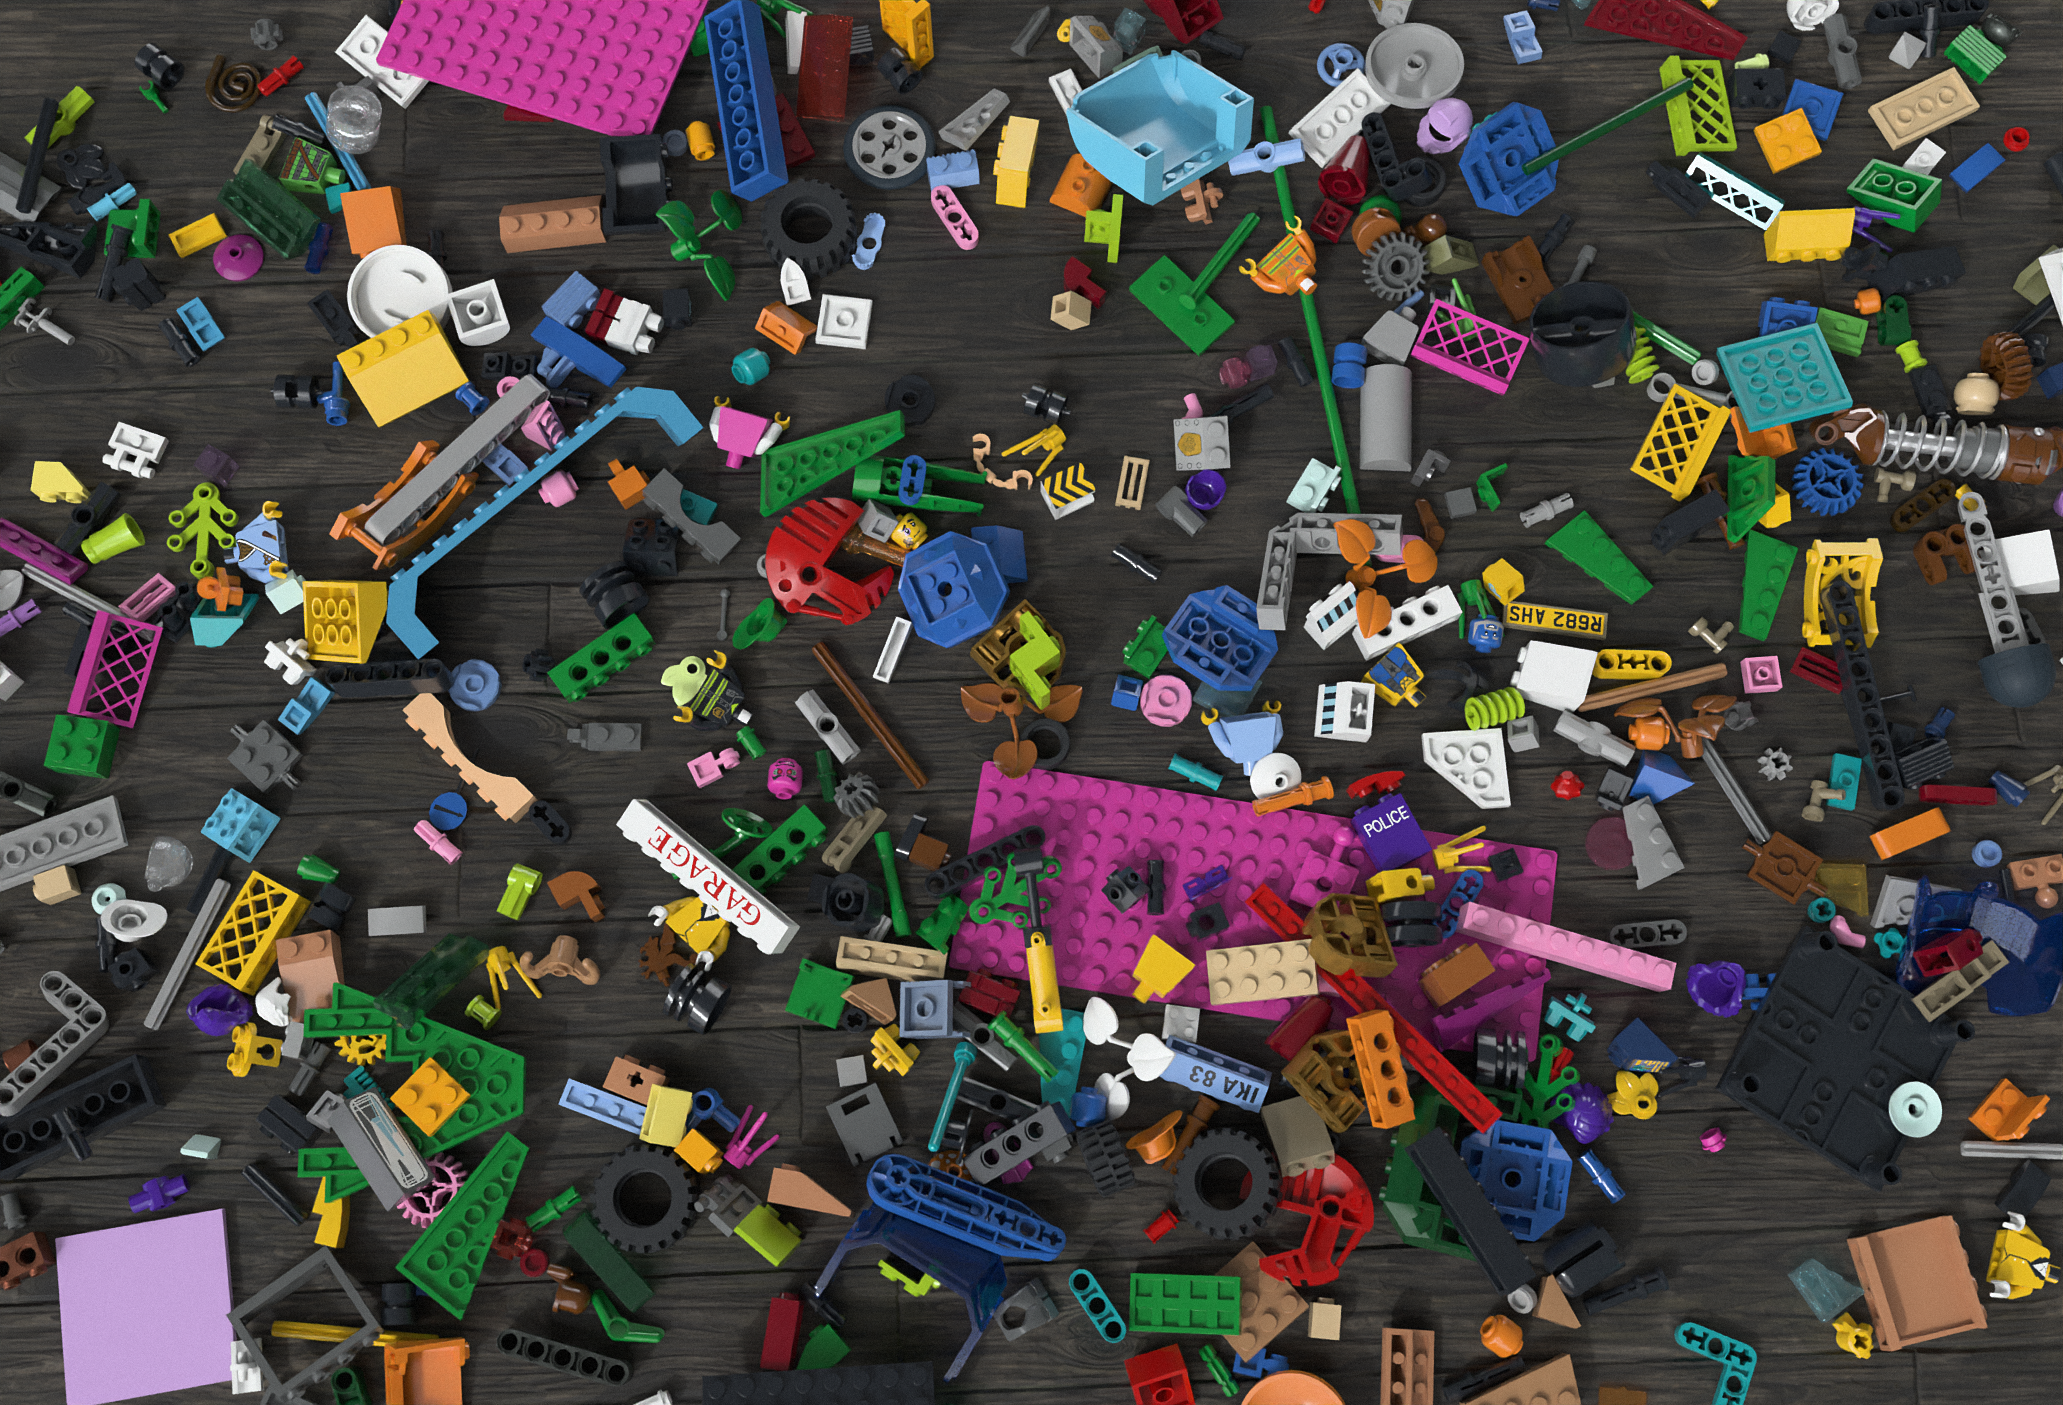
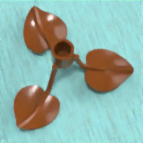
M991 683L961 686V700L966 713L974 721L990 722L995 718L997 711H1003L1005 715L1009 716L1014 734V742L1006 741L1001 743L994 751L993 761L998 771L1007 778L1018 779L1030 772L1038 757L1036 746L1032 741L1024 740L1019 742L1015 717L1019 716L1023 711V704L1038 714L1045 713L1046 718L1053 719L1059 723L1066 722L1076 714L1083 692L1081 686L1061 685L1051 687L1049 689L1051 693L1050 705L1043 710L1029 702L1025 696L1020 697L1018 690L1015 688L1003 690L1000 686Z
M1705 695L1695 699L1691 705L1693 709L1699 710V715L1697 718L1684 719L1678 723V728L1682 730V734H1679L1665 707L1660 706L1662 701L1657 698L1644 697L1630 700L1615 711L1614 718L1618 715L1647 717L1661 712L1675 736V741L1681 742L1683 757L1697 758L1704 754L1702 737L1715 741L1718 732L1725 725V718L1723 716L1704 714L1707 711L1715 713L1730 708L1737 701V697Z

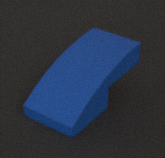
M1987 143L1956 168L1949 177L1965 193H1968L1982 179L1986 178L2005 162V159Z

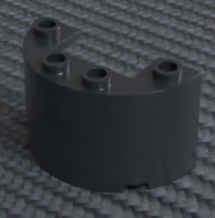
M660 134L600 137V157L605 170L606 208H602L604 234L609 236L667 232L669 229L667 224L656 216L661 207L673 201L669 200V192H673V181L671 176L667 177L665 158H668L667 143H662Z

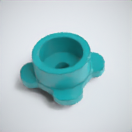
M1890 928L1886 933H1876L1874 935V942L1879 945L1880 955L1883 958H1889L1894 953L1901 954L1906 949L1904 940L1896 928ZM1888 941H1891V942H1892V945H1891V946L1888 945V943H1887Z

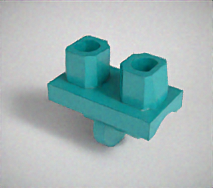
M1581 993L1577 999L1567 994L1564 1001L1571 1004L1572 1007L1554 996L1550 997L1548 1001L1549 1008L1544 1017L1545 1022L1557 1028L1562 1019L1566 1017L1572 1021L1566 1034L1578 1042L1587 1032L1592 1033L1596 1027L1594 1021L1579 1013V1010L1588 1015L1592 1010L1591 1007L1584 1003L1587 998L1585 994Z

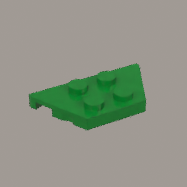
M1735 455L1728 456V507L1730 512L1727 514V540L1736 543L1775 505V460L1769 456L1754 457L1748 455L1744 458H1739Z

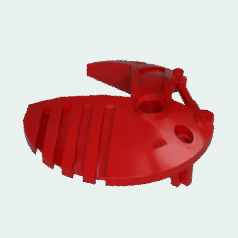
M822 498L826 501L823 503H818L815 500L805 502L804 504L807 507L800 508L797 506L792 509L791 512L794 514L790 517L785 515L780 520L783 523L781 528L776 526L771 534L765 556L766 575L770 588L778 602L790 613L801 612L813 616L819 615L840 620L844 625L858 622L871 614L869 607L872 604L875 609L881 604L879 595L881 592L884 597L887 595L892 584L894 572L891 566L888 565L854 583L827 569L826 566L865 510L852 501L840 498ZM806 567H811L815 572L813 580L809 582L805 581L802 577V571ZM814 593L839 608L841 614L822 610L819 607L804 603Z
M1335 1153V1162L1326 1168H1313L1304 1171L1298 1176L1282 1177L1283 1185L1280 1186L1282 1199L1281 1202H1277L1276 1207L1310 1215L1312 1218L1301 1248L1258 1259L1261 1271L1277 1281L1285 1283L1283 1277L1285 1276L1290 1278L1292 1285L1302 1286L1300 1280H1307L1309 1286H1317L1338 1279L1339 1269L1352 1249H1355L1364 1234L1373 1228V1202L1365 1181L1349 1162ZM1250 1171L1242 1181L1239 1199L1246 1200L1251 1192L1253 1178ZM1328 1204H1333L1339 1210L1335 1215L1329 1216L1324 1213V1207ZM1341 1229L1355 1230L1347 1241V1246L1333 1265L1331 1260Z

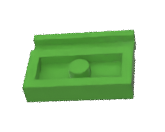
M1819 307L1815 323H1818L1829 349L1854 357H1858L1861 354V346L1864 342L1869 321Z

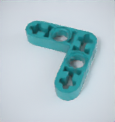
M1684 1322L1679 1324L1675 1329L1674 1336L1680 1346L1724 1364L1711 1405H1726L1728 1399L1722 1398L1723 1393L1727 1396L1736 1397V1402L1729 1400L1728 1405H1743L1757 1360L1754 1349L1747 1344L1695 1323ZM1692 1328L1691 1333L1695 1336L1703 1337L1701 1342L1696 1340L1686 1342L1683 1331H1689ZM1712 1338H1718L1722 1342V1350L1719 1354L1715 1355L1709 1350L1708 1345ZM1730 1350L1735 1352H1743L1745 1350L1744 1355L1748 1357V1361H1742L1740 1365V1359L1733 1355H1728ZM1731 1376H1736L1740 1380L1741 1386L1737 1392H1731L1727 1388V1380Z

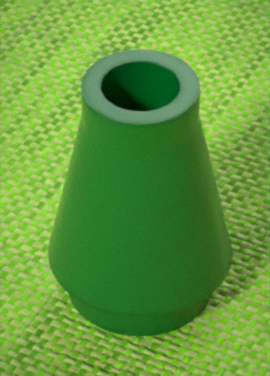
M305 854L297 870V874L301 875L302 879L327 882L333 885L336 884L341 870L314 854L311 856Z

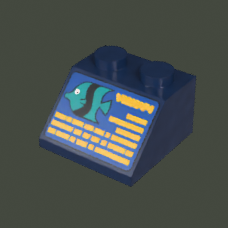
M1638 1017L1614 1038L1606 1050L1612 1063L1619 1068L1622 1066L1626 1071L1659 1073V1069L1672 1067L1678 1059Z

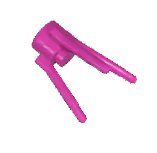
M752 1105L747 1107L732 1140L726 1146L728 1151L724 1154V1158L739 1169L744 1164L750 1166L755 1158L780 1138L778 1134L774 1135L751 1155L749 1154L752 1149L747 1144L768 1116L767 1112H763L743 1141H738L753 1110Z

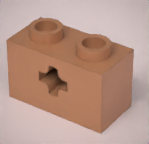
M625 1054L624 1059L615 1057L603 1088L647 1105L652 1084L667 1086L670 1079L663 1076L665 1070L650 1065L649 1069L639 1066L640 1060ZM633 1076H640L644 1080L642 1085L637 1084L635 1086V1083L632 1081Z

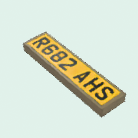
M1511 601L1507 605H1503L1501 623H1503L1504 628L1605 640L1608 613Z

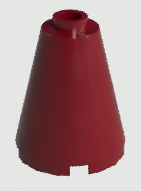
M1354 135L1349 137L1320 173L1318 179L1320 191L1328 199L1330 196L1338 199L1336 203L1344 205L1359 203L1366 194L1370 150L1363 136Z
M1321 994L1316 997L1310 995L1267 1037L1264 1043L1270 1045L1269 1048L1290 1062L1313 1035L1326 1032L1334 1010L1330 1006L1332 1002ZM1319 1043L1314 1044L1312 1050L1319 1053L1321 1046Z

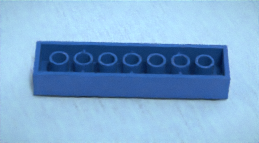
M732 0L706 15L704 21L731 193L752 202L789 181L760 6L750 0Z

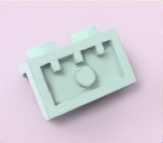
M1312 458L1288 497L1287 503L1304 513H1316L1317 510L1322 512L1329 500L1325 496L1330 489L1335 491L1341 480V477L1338 476L1341 468L1336 466L1333 470Z

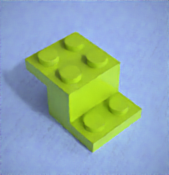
M1027 611L1020 616V632L1028 643L1010 655V670L1040 710H1043L1050 705L1051 695L1049 690L1051 685L1044 676L1059 666L1061 656L1059 650L1061 646L1053 636L1048 637L1044 632L1045 626L1037 615L1032 616Z

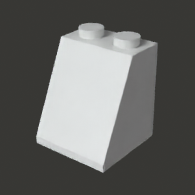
M2050 530L1995 539L2008 586H2012L2014 595L2060 591L2059 575ZM1983 547L1984 550H1979L1982 560H1988L1992 557V551L1989 548ZM1995 563L1987 566L1989 573L1985 580H1990L1992 584H1995L1996 579L1999 577L1998 575H1992L1990 568L1992 565H1995Z
M1531 640L1525 648L1521 647L1517 662H1520V667L1518 671H1514L1510 686H1514L1523 699L1573 713L1585 700L1598 652Z

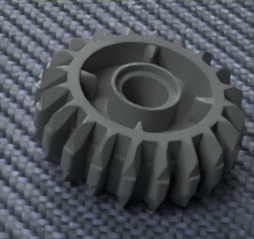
M1390 232L1389 241L1385 235H1381V244L1373 241L1372 246L1375 250H1366V254L1371 256L1369 260H1362V263L1368 264V268L1362 269V273L1370 274V276L1366 277L1364 281L1367 284L1373 282L1369 289L1372 292L1378 290V297L1382 298L1386 294V299L1392 301L1395 295L1396 300L1401 301L1403 293L1407 298L1412 296L1410 289L1415 292L1420 291L1417 285L1418 282L1426 283V280L1421 278L1422 273L1429 274V270L1423 269V265H1428L1430 260L1422 259L1427 254V250H1419L1422 243L1420 241L1414 243V236L1409 235L1406 238L1405 233L1400 232L1397 237L1394 232ZM1395 260H1399L1401 264L1400 270L1397 273L1391 271V264Z

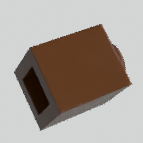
M919 833L909 855V860L911 863L934 872L947 866L952 854L948 853V844Z

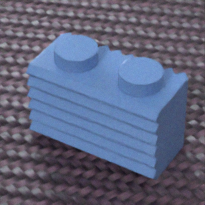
M973 149L971 151L967 150L966 152L962 151L961 153L957 152L956 154L952 153L951 155L947 154L941 157L938 155L937 157L933 156L926 159L931 192L935 187L942 185L952 189L980 184L979 168Z
M575 271L542 305L545 315L571 330L581 324L584 315L588 311L595 309L601 295L596 286Z

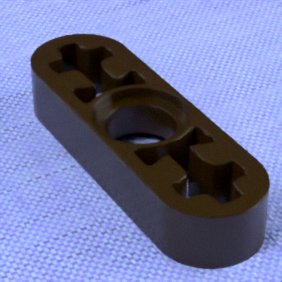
M1940 479L1891 514L1889 519L1891 527L1898 532H1906L1954 498L1956 495L1954 483L1948 479ZM1943 488L1947 491L1945 494H1942L1937 499L1933 497V495H1935L1939 490ZM1917 500L1926 501L1929 505V510L1921 511L1917 507ZM1911 512L1913 516L1906 522L1901 523L1899 521L1900 517Z

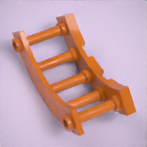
M434 440L418 442L409 459L401 468L404 472L394 484L391 481L374 495L375 501L368 506L362 503L351 510L341 512L329 534L336 540L354 537L378 556L372 567L375 570L386 567L391 568L398 561L423 545L442 527L465 497L474 491L476 487L475 481L479 474L476 472L461 474L452 491L445 500L441 498L435 504L438 508L426 521L420 518L413 524L417 529L405 537L400 536L394 543L383 547L362 530L365 529V524L372 515L437 457L436 453L440 448L437 442Z

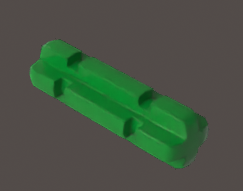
M1206 1344L1200 1348V1356L1204 1361H1207L1208 1364L1206 1365L1217 1382L1222 1384V1389L1226 1396L1231 1397L1240 1390V1387L1234 1379H1231V1373L1221 1358L1216 1356L1217 1352L1213 1346Z

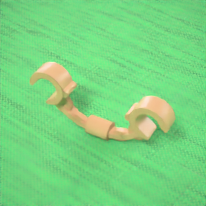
M985 434L973 436V442L983 441L986 443L983 449H973V457L977 462L978 471L980 473H983V471L987 472L986 480L990 484L993 483L998 487L1015 488L1017 490V479L1025 477L1029 481L1028 489H1031L1033 478L1030 472L1026 470L1013 471V478L1003 482L996 479L997 476L988 468L984 469L981 461L984 455H990V439Z

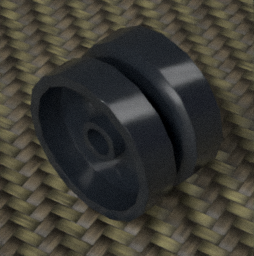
M1402 901L1387 903L1381 906L1383 921L1391 924V926L1386 927L1392 947L1418 948L1443 943L1442 928L1432 924L1442 919L1441 904L1429 901Z

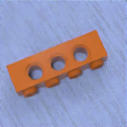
M1371 1010L1346 1018L1373 1127L1388 1129L1414 1120V1103L1409 1096L1406 1084L1407 1075L1402 1067L1400 1059L1401 1050L1395 1039L1393 1031L1394 1022L1389 1015V1011ZM1377 1035V1037H1378V1043H1377V1045L1375 1046L1374 1039H1375V1036ZM1382 1063H1384L1385 1066L1383 1073L1381 1071ZM1389 1090H1391V1099H1390V1100L1388 1099V1092H1389Z

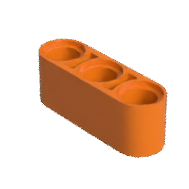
M1937 807L1869 837L1880 859L1884 860L1951 832V829L1940 807Z

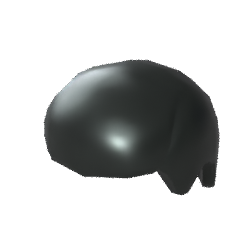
M1989 14L1982 23V31L1985 38L1992 44L2005 47L2011 45L2022 34L2021 30L1996 15L1990 18L1993 14Z

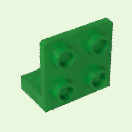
M140 199L139 208L136 210H110L105 246L110 242L113 232L111 226L115 224L134 231L127 249L129 255L124 258H155L161 212L150 199ZM104 248V254L107 257L108 252Z

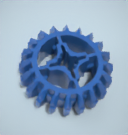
M1824 448L1819 449L1817 452L1811 451L1794 468L1795 474L1792 476L1791 481L1795 482L1792 490L1799 491L1796 499L1804 500L1802 507L1811 506V513L1819 510L1820 516H1825L1827 513L1830 516H1835L1838 512L1840 514L1844 513L1848 508L1855 505V500L1861 496L1859 491L1863 488L1864 484L1859 482L1863 474L1856 473L1859 465H1851L1852 457L1843 458L1844 451L1835 455L1834 448L1829 449L1827 452ZM1811 470H1812V472H1813L1812 477L1814 478V484H1813V485L1811 484V481H1810V471H1811ZM1841 480H1843L1844 483V494L1841 492Z

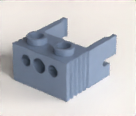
M952 980L901 982L900 1037L912 1039L970 1037L971 1033L953 1031V989L964 988L965 986L971 987V982Z

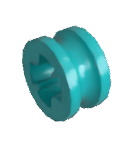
M1818 898L1809 904L1807 911L1810 919L1814 922L1824 923L1835 916L1836 908L1830 899ZM1821 905H1824V911L1827 913V915H1818L1819 909H1817L1816 906L1819 907Z

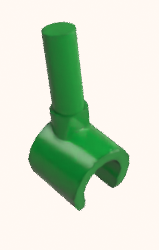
M148 80L151 85L148 90H143L139 86L146 99L153 100L164 114L169 111L160 100L159 90L152 81Z

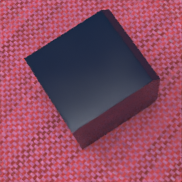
M2063 363L2047 368L2036 378L2047 399L2063 394Z

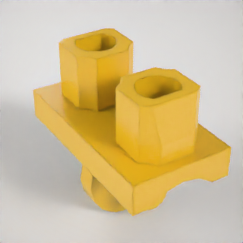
M895 1024L885 1029L879 1028L870 1040L876 1047L872 1050V1054L877 1058L873 1067L877 1070L883 1065L889 1072L895 1068L904 1076L913 1066L920 1051L911 1043L904 1049H901L896 1044L901 1037L900 1029Z

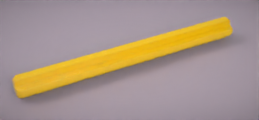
M274 1321L271 1334L277 1337L343 1342L361 1328ZM384 1330L385 1332L379 1335L380 1337L374 1341L373 1345L385 1346V1343L397 1341L438 1339L439 1336Z

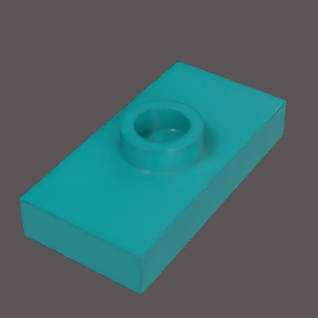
M685 489L681 493L680 504L684 514L697 524L709 525L718 508L717 503Z
M1838 753L1833 755L1828 789H1844L1846 797L1845 800L1826 799L1825 805L1850 811L1855 809L1862 759Z

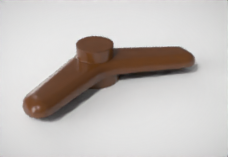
M1418 498L1415 500V506L1425 533L1423 540L1436 553L1445 540V533L1428 500Z

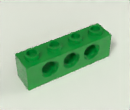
M633 613L547 673L569 703L582 700L588 694L587 691L594 686L599 687L609 680L610 675L616 671L621 672L628 668L633 659L638 656L643 657L647 655L656 643L635 613ZM623 641H631L628 649H619ZM609 656V661L606 664H597L600 657ZM588 671L584 679L576 680L578 672Z
M804 804L733 868L732 871L764 896L767 893L765 889L773 882L775 884L779 883L787 875L785 871L791 865L797 866L807 856L805 853L812 846L817 848L827 838L825 834L828 831ZM795 833H804L805 839L802 843L794 844L791 842L792 836ZM775 851H784L785 858L782 861H772V855ZM755 869H764L765 876L761 880L752 879V873Z

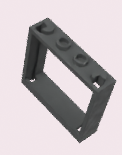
M326 1245L226 1315L277 1396L285 1403L297 1396L301 1397L306 1392L305 1389L314 1382L320 1383L331 1374L330 1371L339 1364L345 1365L356 1356L355 1353L364 1346L366 1348L372 1346L374 1341L380 1337L379 1335L385 1332ZM330 1267L367 1325L285 1384H282L245 1325Z

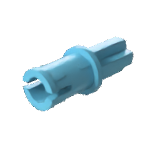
M127 183L111 195L106 193L104 198L88 207L87 210L99 222L109 214L110 210H120L118 206L134 197L137 192L130 183Z

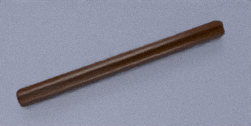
M823 642L817 643L812 648L813 654L915 787L921 789L929 782L926 775Z

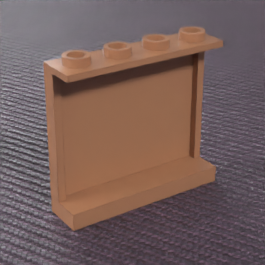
M1952 1215L1930 1218L1847 1239L1882 1351H1895L1902 1349V1346L1975 1328H1988L1985 1321L1987 1320V1313L1984 1306L1979 1302L1976 1293L1978 1292V1285L1975 1278L1970 1274L1967 1265L1969 1264V1257L1966 1250L1961 1246L1959 1240L1960 1229L1956 1221L1953 1220Z

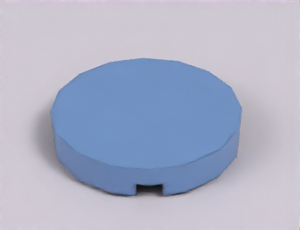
M468 660V662L456 666L452 671L454 684L448 691L455 704L464 710L476 712L487 709L499 697L502 686L500 675L491 664L484 660Z

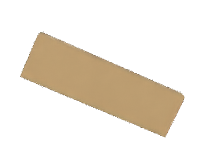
M841 936L836 965L837 971L907 982L944 980L948 954L943 955L936 950Z

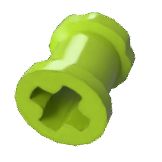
M1917 340L1908 341L1895 349L1906 366L1904 368L1905 373H1909L1911 369L1920 368L1927 364V360L1923 359L1919 352Z
M478 995L467 1006L465 1015L474 1017L483 1024L485 1030H489L497 1022L502 1012L498 1008L494 1009L483 1001V996Z

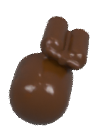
M1430 213L1425 215L1414 228L1412 225H1408L1401 232L1405 233L1406 238L1409 235L1414 236V243L1420 241L1423 246H1427L1446 234L1447 223L1441 215Z
M550 1263L547 1274L553 1280L560 1283L552 1311L559 1313L560 1310H564L574 1314L583 1313L591 1301L589 1287L582 1282L572 1280L576 1278L577 1273H574V1270L570 1267Z

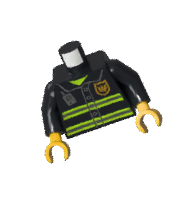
M714 650L718 656L715 662L707 658V663L716 667V669H711L689 707H677L683 711L682 717H673L675 721L685 722V724L698 731H718L721 728H726L731 719L745 726L753 714L740 706L745 697L743 693L744 686L736 671L726 661L725 654Z

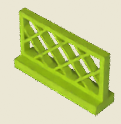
M1669 56L1659 68L1663 90L1687 78L1682 74L1681 68H1687L1694 74L1692 81L1698 77L1708 85L1703 91L1694 84L1691 91L1699 96L1695 102L1687 96L1686 92L1666 102L1676 156H1686L1688 152L1735 151L1737 143L1720 60H1680L1679 56ZM1703 68H1713L1715 78L1713 80L1702 72ZM1709 88L1718 93L1719 100L1717 102L1706 94ZM1700 99L1712 107L1708 113L1697 105ZM1714 109L1722 115V123L1710 115ZM1691 110L1703 118L1699 124L1691 118ZM1705 120L1717 129L1713 134H1710L1701 126ZM1696 131L1708 140L1705 144H1696L1694 135ZM1721 132L1727 137L1728 143H1721L1715 138V135Z

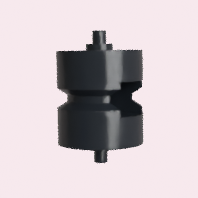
M156 43L145 45L136 55L135 67L147 77L152 78L162 89L168 90L175 87L184 75V65L171 55H167V52Z
M278 374L274 381V388H271V393H274L277 407L294 408L298 405L299 408L316 409L318 406L317 397L318 395H323V390H320L319 381L316 376L299 375L296 378L295 375Z
M1035 382L1028 394L1023 393L1022 398L1026 399L1024 414L1035 418L1043 416V420L1050 424L1058 426L1064 414L1069 416L1071 412L1066 407L1069 395L1057 390L1051 393L1049 387Z

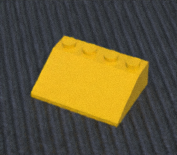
M426 310L337 355L349 381L379 428L470 382L436 315L430 310Z
M350 580L302 581L305 641L308 643L306 652L310 654L308 659L366 663L387 610L389 594L386 582Z

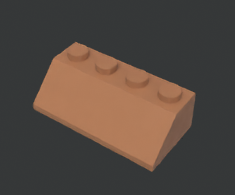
M602 195L503 206L499 216L500 236L507 253L606 242V235L603 232Z

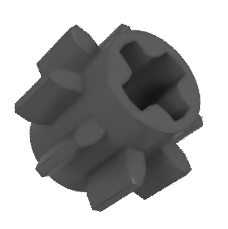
M260 19L255 23V28H250L251 39L254 40L255 45H258L263 50H273L278 46V41H283L282 30L279 29V24H275L270 19Z

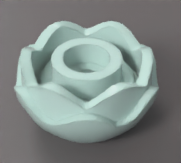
M114 883L99 886L92 896L94 910L98 914H102L107 905L126 899L125 890Z

